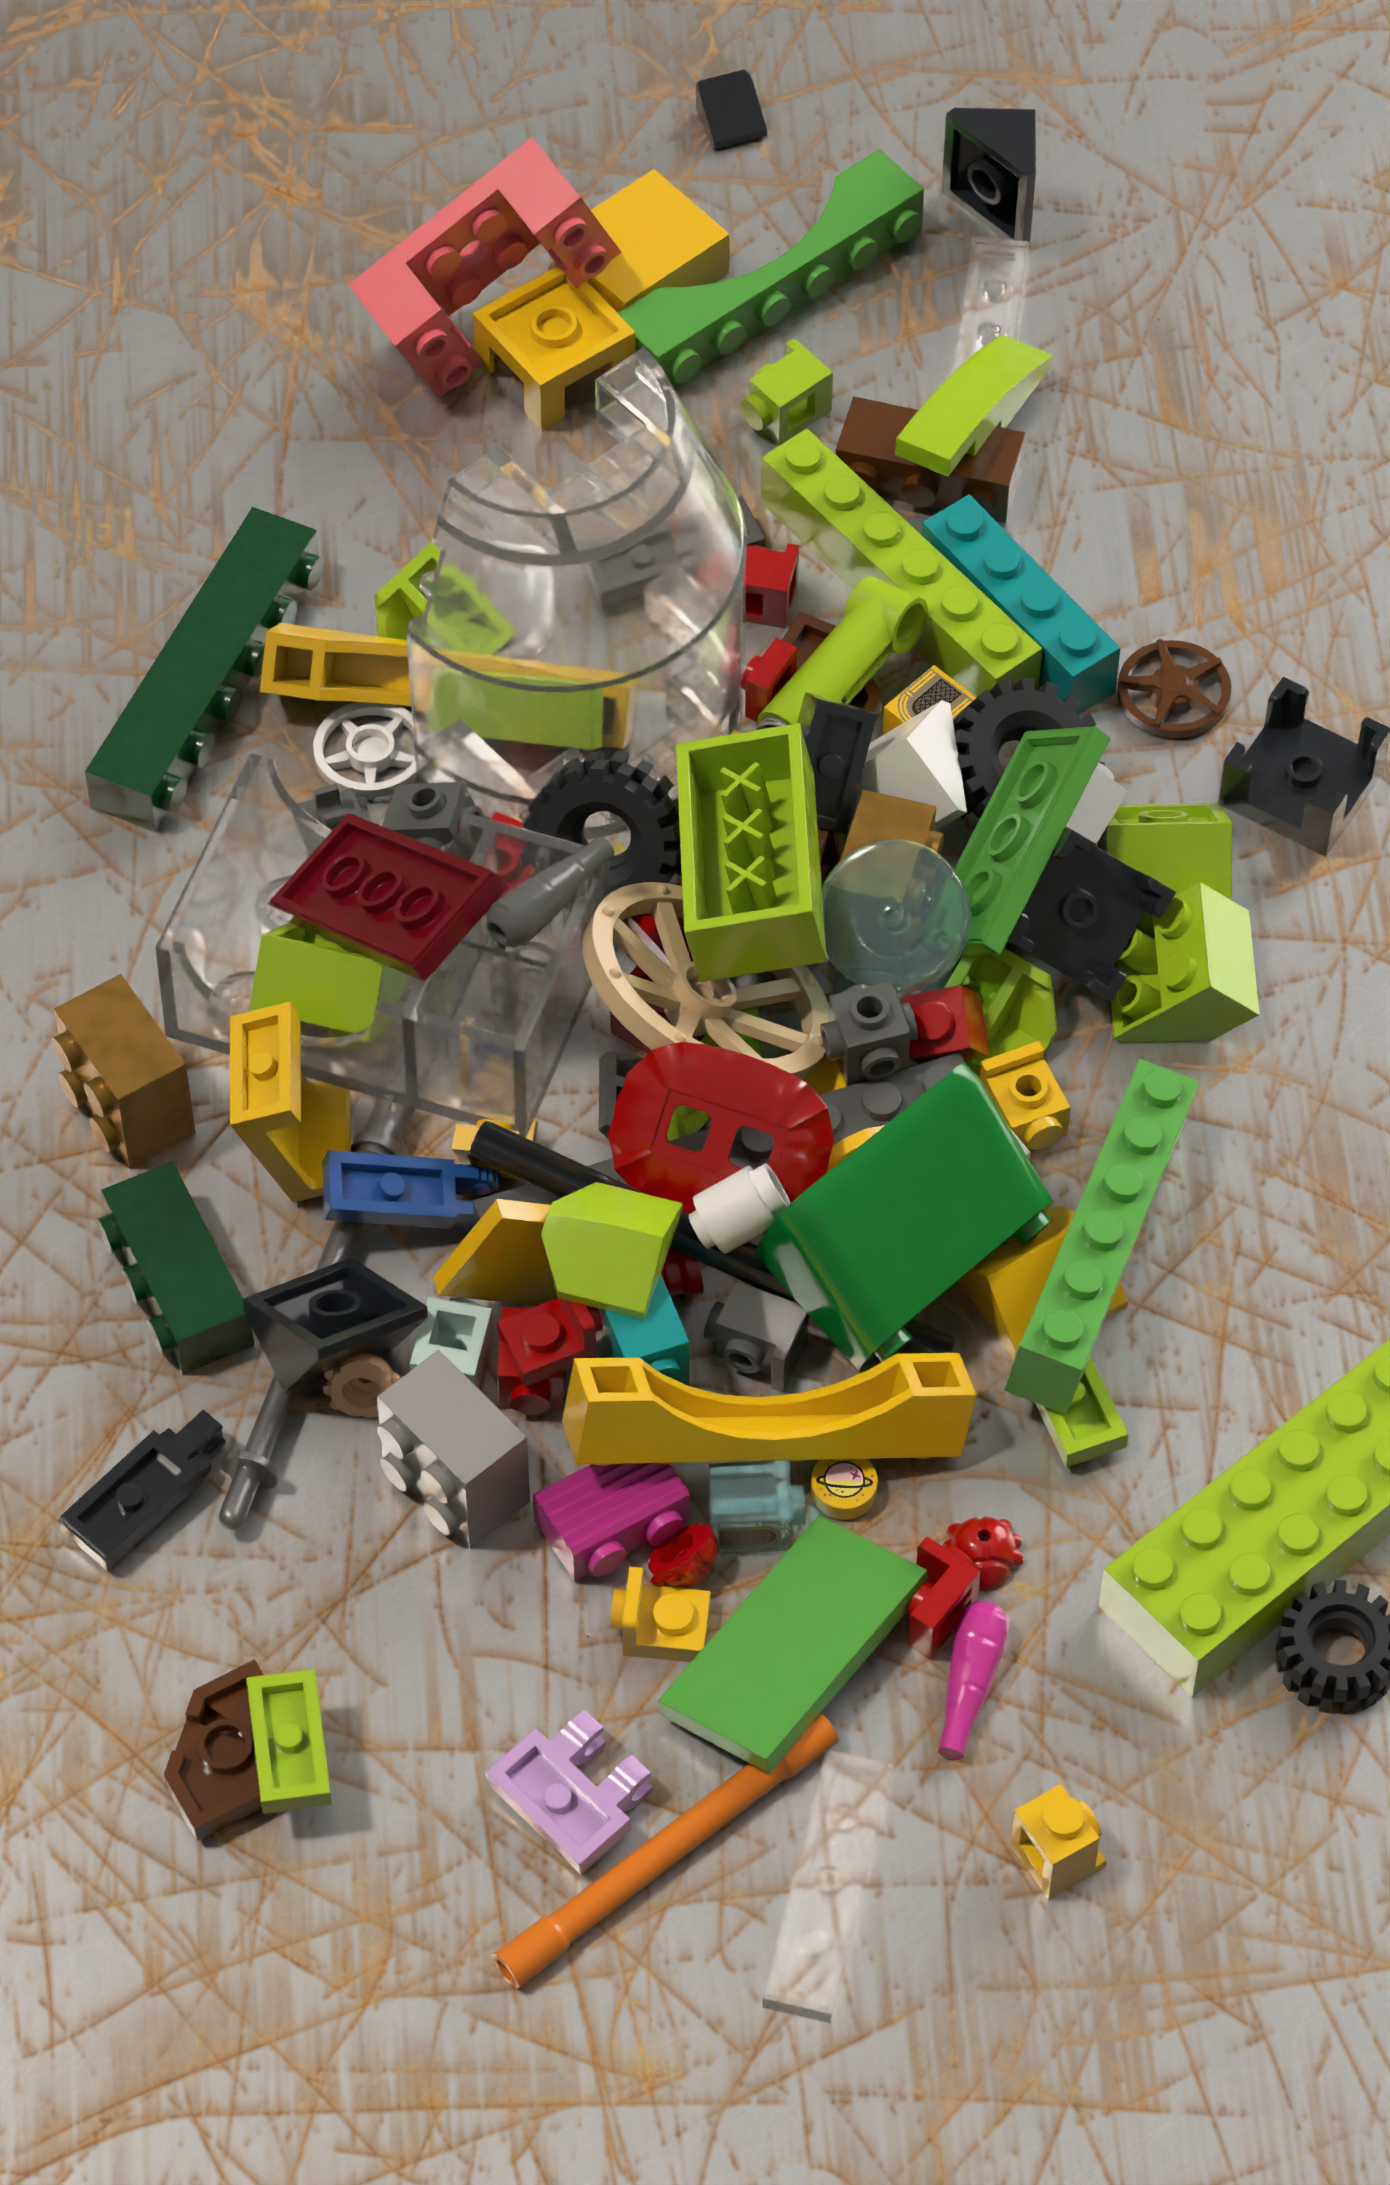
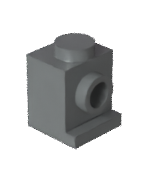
M736 1281L726 1303L716 1301L713 1305L704 1328V1338L716 1342L715 1356L725 1359L729 1365L742 1372L755 1373L758 1371L772 1376L771 1389L784 1393L808 1341L809 1314L799 1303Z

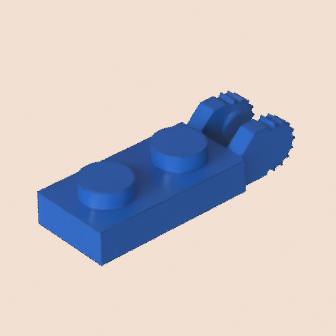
M328 1150L322 1161L324 1220L445 1229H451L453 1226L459 1231L470 1232L475 1226L473 1201L456 1200V1194L469 1196L472 1194L476 1196L491 1195L493 1192H497L501 1186L500 1172L497 1169L494 1170L493 1167L488 1168L486 1166L454 1164V1159Z

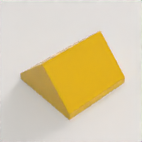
M1060 1205L1046 1211L1053 1221L1028 1244L1023 1246L1017 1238L1006 1245L1003 1243L958 1281L1013 1359L1015 1358L1016 1346H1019L1075 1214V1211ZM1121 1280L1105 1319L1128 1308V1299Z

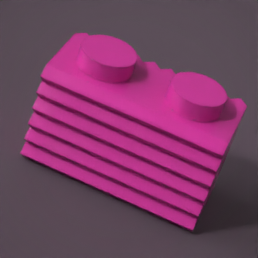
M630 1463L605 1466L590 1464L532 1494L534 1521L574 1581H581L585 1575L593 1574L596 1577L611 1573L625 1561L627 1555L632 1550L638 1551L643 1544L651 1543L653 1546L663 1544L681 1531L689 1521V1492L670 1464Z

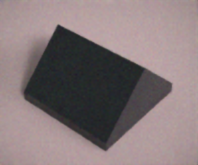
M953 108L946 113L941 192L1015 250L1023 254L1030 249L1036 178V109Z
M352 1257L243 1298V1310L284 1393L325 1377V1372L336 1368L342 1362L357 1354L368 1352L379 1356L393 1350L428 1318V1309L425 1304Z

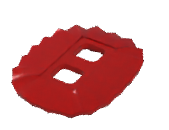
M689 1042L673 1043L652 1049L627 1073L623 1088L615 1102L614 1115L607 1135L612 1150L614 1170L628 1186L651 1196L682 1203V1211L689 1214L696 1211L693 1196L743 1169V1167L733 1164L729 1157L737 1130L740 1127L748 1126L769 1133L773 1137L774 1145L768 1165L780 1180L790 1203L827 1173L829 1158L834 1144L828 1107L808 1083L777 1066L749 1055L716 1046ZM678 1106H688L703 1111L711 1117V1126L706 1142L700 1151H692L674 1145L667 1138V1132L674 1111Z

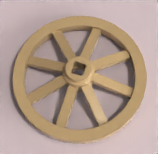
M660 882L630 884L611 892L602 900L584 930L582 953L585 967L602 1001L637 1039L652 1050L679 1042L704 1044L695 1040L692 1036H702L707 1033L721 1048L760 1059L795 1075L801 1080L806 1079L814 1071L826 1053L821 1037L820 1024L829 1022V1004L821 986L807 965L773 970L771 972L778 980L735 988L729 978L700 982L694 962H691L677 917L684 918L682 886ZM653 914L669 967L622 920L635 915ZM613 942L654 982L622 972L614 952ZM792 1000L800 1017L802 1032L737 1010ZM647 1003L664 1008L666 1017L673 1025L657 1014ZM737 1033L793 1051V1053L782 1057L763 1059Z

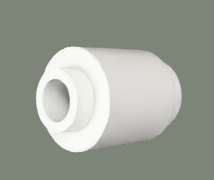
M765 1163L754 1170L750 1166H746L693 1196L696 1211L688 1216L696 1235L707 1249L717 1245L724 1254H727L768 1231L778 1215L791 1203L780 1180L771 1167Z

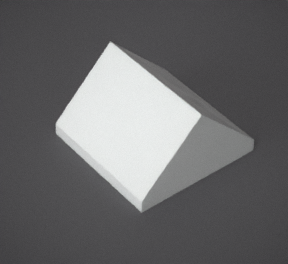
M941 700L870 743L848 825L849 831L863 789L936 806L935 831L967 813L950 703Z

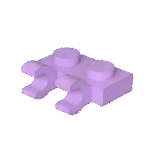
M586 1710L581 1711L570 1720L564 1729L551 1741L535 1728L485 1772L487 1784L580 1875L632 1830L630 1818L623 1812L638 1806L653 1791V1787L647 1782L651 1777V1772L633 1755L622 1761L598 1786L594 1785L576 1767L592 1760L606 1746V1742L599 1736L604 1731V1727Z

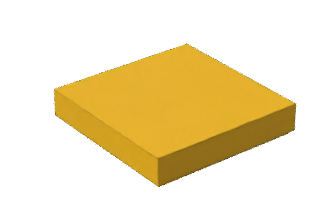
M496 1199L434 1274L433 1280L438 1295L527 1305H540L555 1299L557 1293L554 1279L541 1239L546 1215L551 1205Z

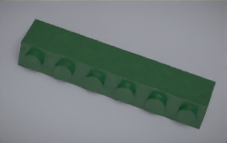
M255 507L251 508L85 770L90 808L153 832L158 830L168 812L175 813L179 809L186 794L187 781L196 767H204L210 759L214 749L215 736L224 722L230 723L236 717L242 703L243 691L251 678H259L262 675L266 631L279 623L293 624L297 612V604L306 590L312 591L321 578L324 559L319 556L316 529Z

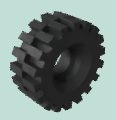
M1021 678L1013 686H1011L1010 680L997 683L989 691L986 689L955 717L953 725L958 750L957 758L961 769L967 813L960 817L963 819L970 812L979 819L973 829L976 828L1004 773L998 756L1004 743L1009 741L1020 742L1027 731L1096 725L1090 713L1080 719L1073 711L1081 703L1076 697L1070 694L1063 701L1055 697L1059 686L1048 681L1038 690H1034L1035 678Z
M603 751L591 752L583 762H580L578 757L567 762L559 773L555 772L534 798L528 809L531 814L523 824L522 836H530V840L523 847L525 862L536 859L538 864L531 873V876L545 868H550L553 864L580 851L589 844L585 838L584 825L590 815L600 811H608L619 816L629 827L630 844L624 852L614 855L599 867L572 897L571 900L574 902L569 912L581 917L589 907L597 909L606 896L621 887L643 882L669 883L681 864L678 798L671 800L668 795L674 784L666 775L656 782L648 775L654 765L644 759L641 760L637 767L628 765L629 753L616 751L610 760H604Z

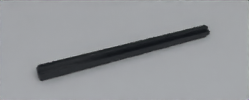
M490 1121L482 1123L471 1144L470 1153L474 1157L560 1197H565L595 1182L643 1193ZM682 1211L670 1248L762 1291L798 1303L756 1256L754 1250L758 1245L748 1241L727 1254H724L717 1245L707 1249L696 1235L689 1220V1213ZM914 1319L906 1328L913 1339L898 1354L951 1353L955 1339L952 1335Z

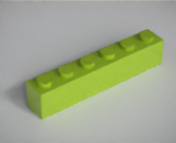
M808 428L761 457V503L852 590L863 578L871 575L926 601L928 605L926 625L921 637L913 648L932 666L938 667L976 697L986 689L988 691L991 690L999 682L1010 680L1011 686H1013L1021 678H1035L1034 690L1039 689L1042 647Z

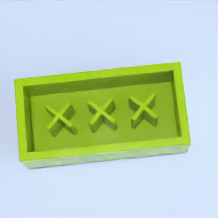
M800 723L677 743L676 761L684 933L699 981L705 982L827 962L814 772Z

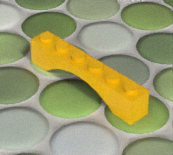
M279 623L266 631L260 692L320 701L382 703L431 709L432 665L447 663L602 681L601 741L621 744L631 733L638 673L287 623Z
M960 1353L895 1354L871 1369L833 1385L797 1394L766 1397L722 1395L693 1388L661 1374L641 1358H574L562 1423L576 1465L674 1464L679 1462L737 1463L741 1461L778 1460L799 1462L827 1459L867 1460L876 1458L929 1459L932 1457H961L977 1394Z

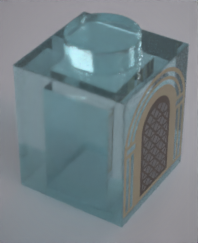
M789 1460L709 1464L708 1497L710 1527L717 1536L718 1554L788 1551L792 1547L793 1526L805 1525L804 1486L791 1485Z

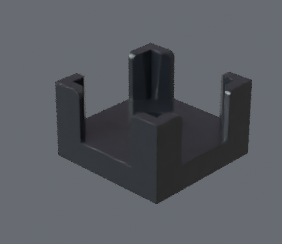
M1282 677L1269 696L1264 727L1245 753V746L1237 742L1225 758L1218 803L1326 857L1384 773L1390 741V728L1366 717L1361 722L1358 744L1305 719L1310 694L1309 690L1290 679Z
M1065 827L1007 941L1112 1002L1126 978L1125 972L1114 967L1116 961L1145 912L1158 919L1161 918L1176 891L1156 879L1135 870L1097 847L1096 843Z

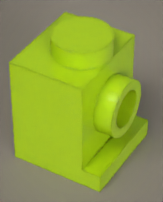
M793 338L786 343L785 356L775 363L764 365L749 380V396L740 402L741 413L752 428L758 431L762 430L778 445H781L832 410L833 372L799 341Z

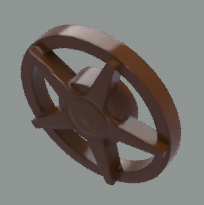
M1158 639L1157 642L1148 644L1135 651L1124 662L1118 677L1117 697L1124 714L1140 729L1165 738H1188L1210 730L1224 717L1230 703L1231 680L1222 660L1207 649L1185 641H1163V639ZM1171 655L1189 657L1202 664L1187 668L1175 664ZM1154 657L1159 658L1160 668L1153 675L1130 676L1143 662ZM1211 674L1216 676L1221 688V698L1217 706L1198 691L1199 682ZM1127 689L1149 692L1150 700L1157 708L1155 719L1148 717L1134 705ZM1192 707L1206 714L1205 717L1190 723H1164L1168 714L1184 713Z

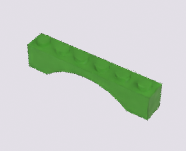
M878 149L835 177L831 197L819 220L800 242L778 259L750 273L718 283L692 287H658L623 309L618 314L636 332V375L657 395H660L675 384L688 381L700 368L722 354L732 353L744 340L766 326L776 325L788 312L810 298L820 297L832 284L854 270L864 269L876 256L898 242L908 241L922 228L924 188Z
M1139 1058L1019 1345L1004 1391L1067 1415L1139 1231L1184 1127L1200 1081Z

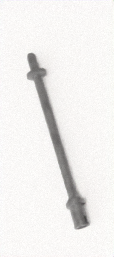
M380 1088L364 1131L358 1132L354 1137L351 1152L403 1156V1149L400 1143L411 1115L417 1107L414 1097L403 1090L396 1110L391 1112L390 1109L397 1088ZM334 1222L316 1270L349 1258L362 1223ZM275 1374L245 1449L228 1451L221 1462L222 1470L232 1479L219 1512V1521L222 1527L227 1530H236L243 1525L257 1489H272L278 1484L280 1479V1471L269 1461V1458L297 1388L284 1393Z

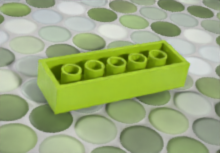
M1390 1339L1104 1568L1099 1607L1191 1697H1194L1281 1625L1286 1607L1292 1608L1293 1599L1297 1594L1303 1591L1310 1598L1312 1585L1324 1582L1326 1588L1390 1535Z

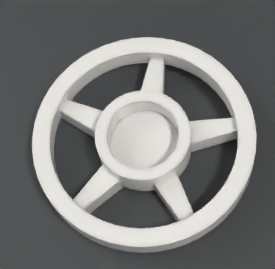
M355 702L337 709L320 724L313 741L314 762L319 774L329 785L337 784L340 792L353 788L356 797L373 800L375 797L393 794L395 785L411 784L424 770L428 758L427 735L423 725L416 716L399 705ZM367 715H379L393 719L385 727L376 724H366L357 727L350 721V719ZM404 725L410 729L418 742L416 756L395 750L394 739ZM340 726L347 736L346 750L324 758V744L331 732ZM353 767L355 770L364 773L365 783L346 779L334 770ZM389 767L406 769L392 779L376 782L377 774Z

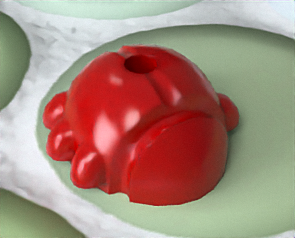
M986 1516L978 1519L975 1517L964 1521L962 1524L952 1523L947 1528V1535L950 1539L946 1540L942 1546L952 1545L970 1557L975 1567L980 1570L979 1591H992L1001 1587L1010 1578V1571L1024 1563V1556L1017 1550L1022 1546V1539L1018 1534L1011 1532L1013 1525L1008 1519L997 1520ZM980 1537H986V1538H988L989 1540H988V1541H981L979 1538H980Z
M695 1523L684 1527L663 1544L656 1546L651 1553L650 1563L648 1564V1568L653 1575L650 1580L651 1584L656 1587L668 1586L686 1589L700 1584L710 1574L713 1568L712 1565L717 1559L718 1540L713 1529L708 1524L703 1523L700 1525Z

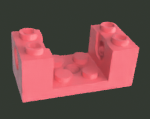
M531 137L348 285L393 345L440 398L450 389L463 384L471 373L485 362L450 316L462 306L473 302L489 284L508 269L519 265L527 254L539 244L543 246L576 289L589 278L600 274L607 267L608 263L622 252L579 194L534 138Z

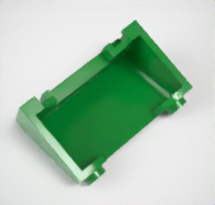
M962 1063L788 1205L774 1220L754 1250V1253L859 1370L875 1356L883 1362L901 1351L913 1339L906 1328L913 1322L916 1316L1003 1243L1006 1245L1015 1238L1025 1246L1039 1235L1053 1221L1046 1211L1053 1204L1054 1200L983 1082L966 1063Z

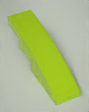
M1003 334L974 353L928 398L897 436L895 455L948 477L965 453L972 456L976 455L996 426L1003 428L1008 426L1053 365L1054 355Z

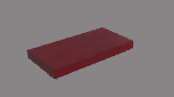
M349 813L271 898L268 905L281 920L426 982L490 909L491 905L506 891L508 886L497 872Z

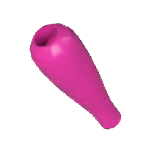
M976 1601L965 1607L955 1628L946 1688L944 1727L938 1747V1753L948 1759L961 1760L964 1758L970 1732L991 1689L1008 1641L1009 1619L1004 1610L994 1603Z

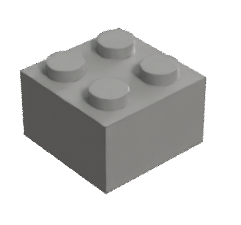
M439 1349L377 1396L380 1423L377 1427V1432L381 1439L383 1458L380 1460L381 1467L388 1479L399 1490L406 1491L410 1488L424 1502V1510L427 1516L440 1532L445 1535H450L453 1532L470 1549L530 1502L527 1436Z

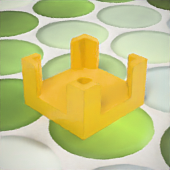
M558 266L472 312L473 346L485 361L480 366L488 374H492L496 369L495 356L497 355L508 365L524 384L525 413L541 431L564 418V387L609 363V382L613 389H617L636 378V332L587 281L576 289Z

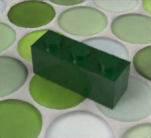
M171 1161L102 1189L101 1195L105 1215L96 1219L99 1232L108 1252L112 1255L120 1251L128 1266L122 1269V1275L133 1302L136 1305L146 1302L153 1315V1318L147 1320V1325L160 1355L164 1356L172 1353L183 1375L254 1346L252 1326L243 1310V1297L174 1162Z

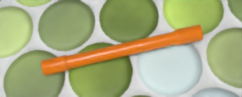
M820 1713L770 1773L750 1763L550 1916L540 1918L495 1952L492 1958L502 1976L514 1988H520L564 1954L572 1942L783 1780L794 1777L839 1742V1738L830 1721Z

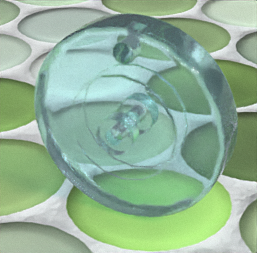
M888 839L869 843L843 858L824 882L821 890L826 956L833 966L855 985L867 984L871 986L891 981L896 995L919 991L945 976L959 960L966 947L972 921L971 903L966 887L954 868L940 854L925 845L901 839Z

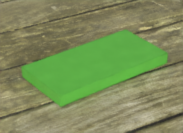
M1096 726L1037 730L1024 733L918 938L917 945L933 956L1001 954L1111 739Z
M819 1515L658 1699L660 1714L763 1771L770 1773L904 1616L916 1592L923 1584L929 1581L928 1571Z

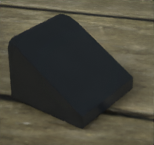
M748 69L697 82L696 112L714 150L767 136V127L754 82Z

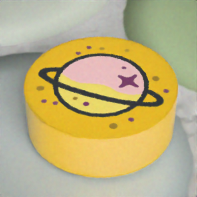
M869 1459L819 1460L811 1474V1497L814 1504L822 1513L834 1519L850 1520L864 1515L870 1510L876 1500L878 1485L876 1469Z

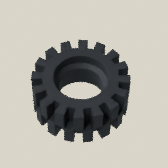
M1335 1580L1332 1593H1327L1324 1582L1312 1585L1310 1598L1303 1591L1294 1597L1292 1608L1287 1606L1282 1616L1275 1650L1277 1651L1275 1660L1277 1672L1284 1671L1282 1683L1287 1690L1291 1691L1296 1686H1299L1300 1690L1297 1700L1308 1706L1313 1696L1321 1699L1319 1711L1329 1714L1331 1713L1333 1702H1341L1342 1714L1354 1713L1358 1700L1367 1709L1376 1703L1378 1693L1384 1697L1390 1689V1614L1386 1615L1389 1602L1379 1595L1370 1603L1367 1601L1370 1588L1362 1584H1358L1355 1595L1346 1593L1347 1581ZM1324 1630H1344L1352 1633L1362 1641L1365 1654L1355 1664H1332L1316 1654L1313 1647V1639Z

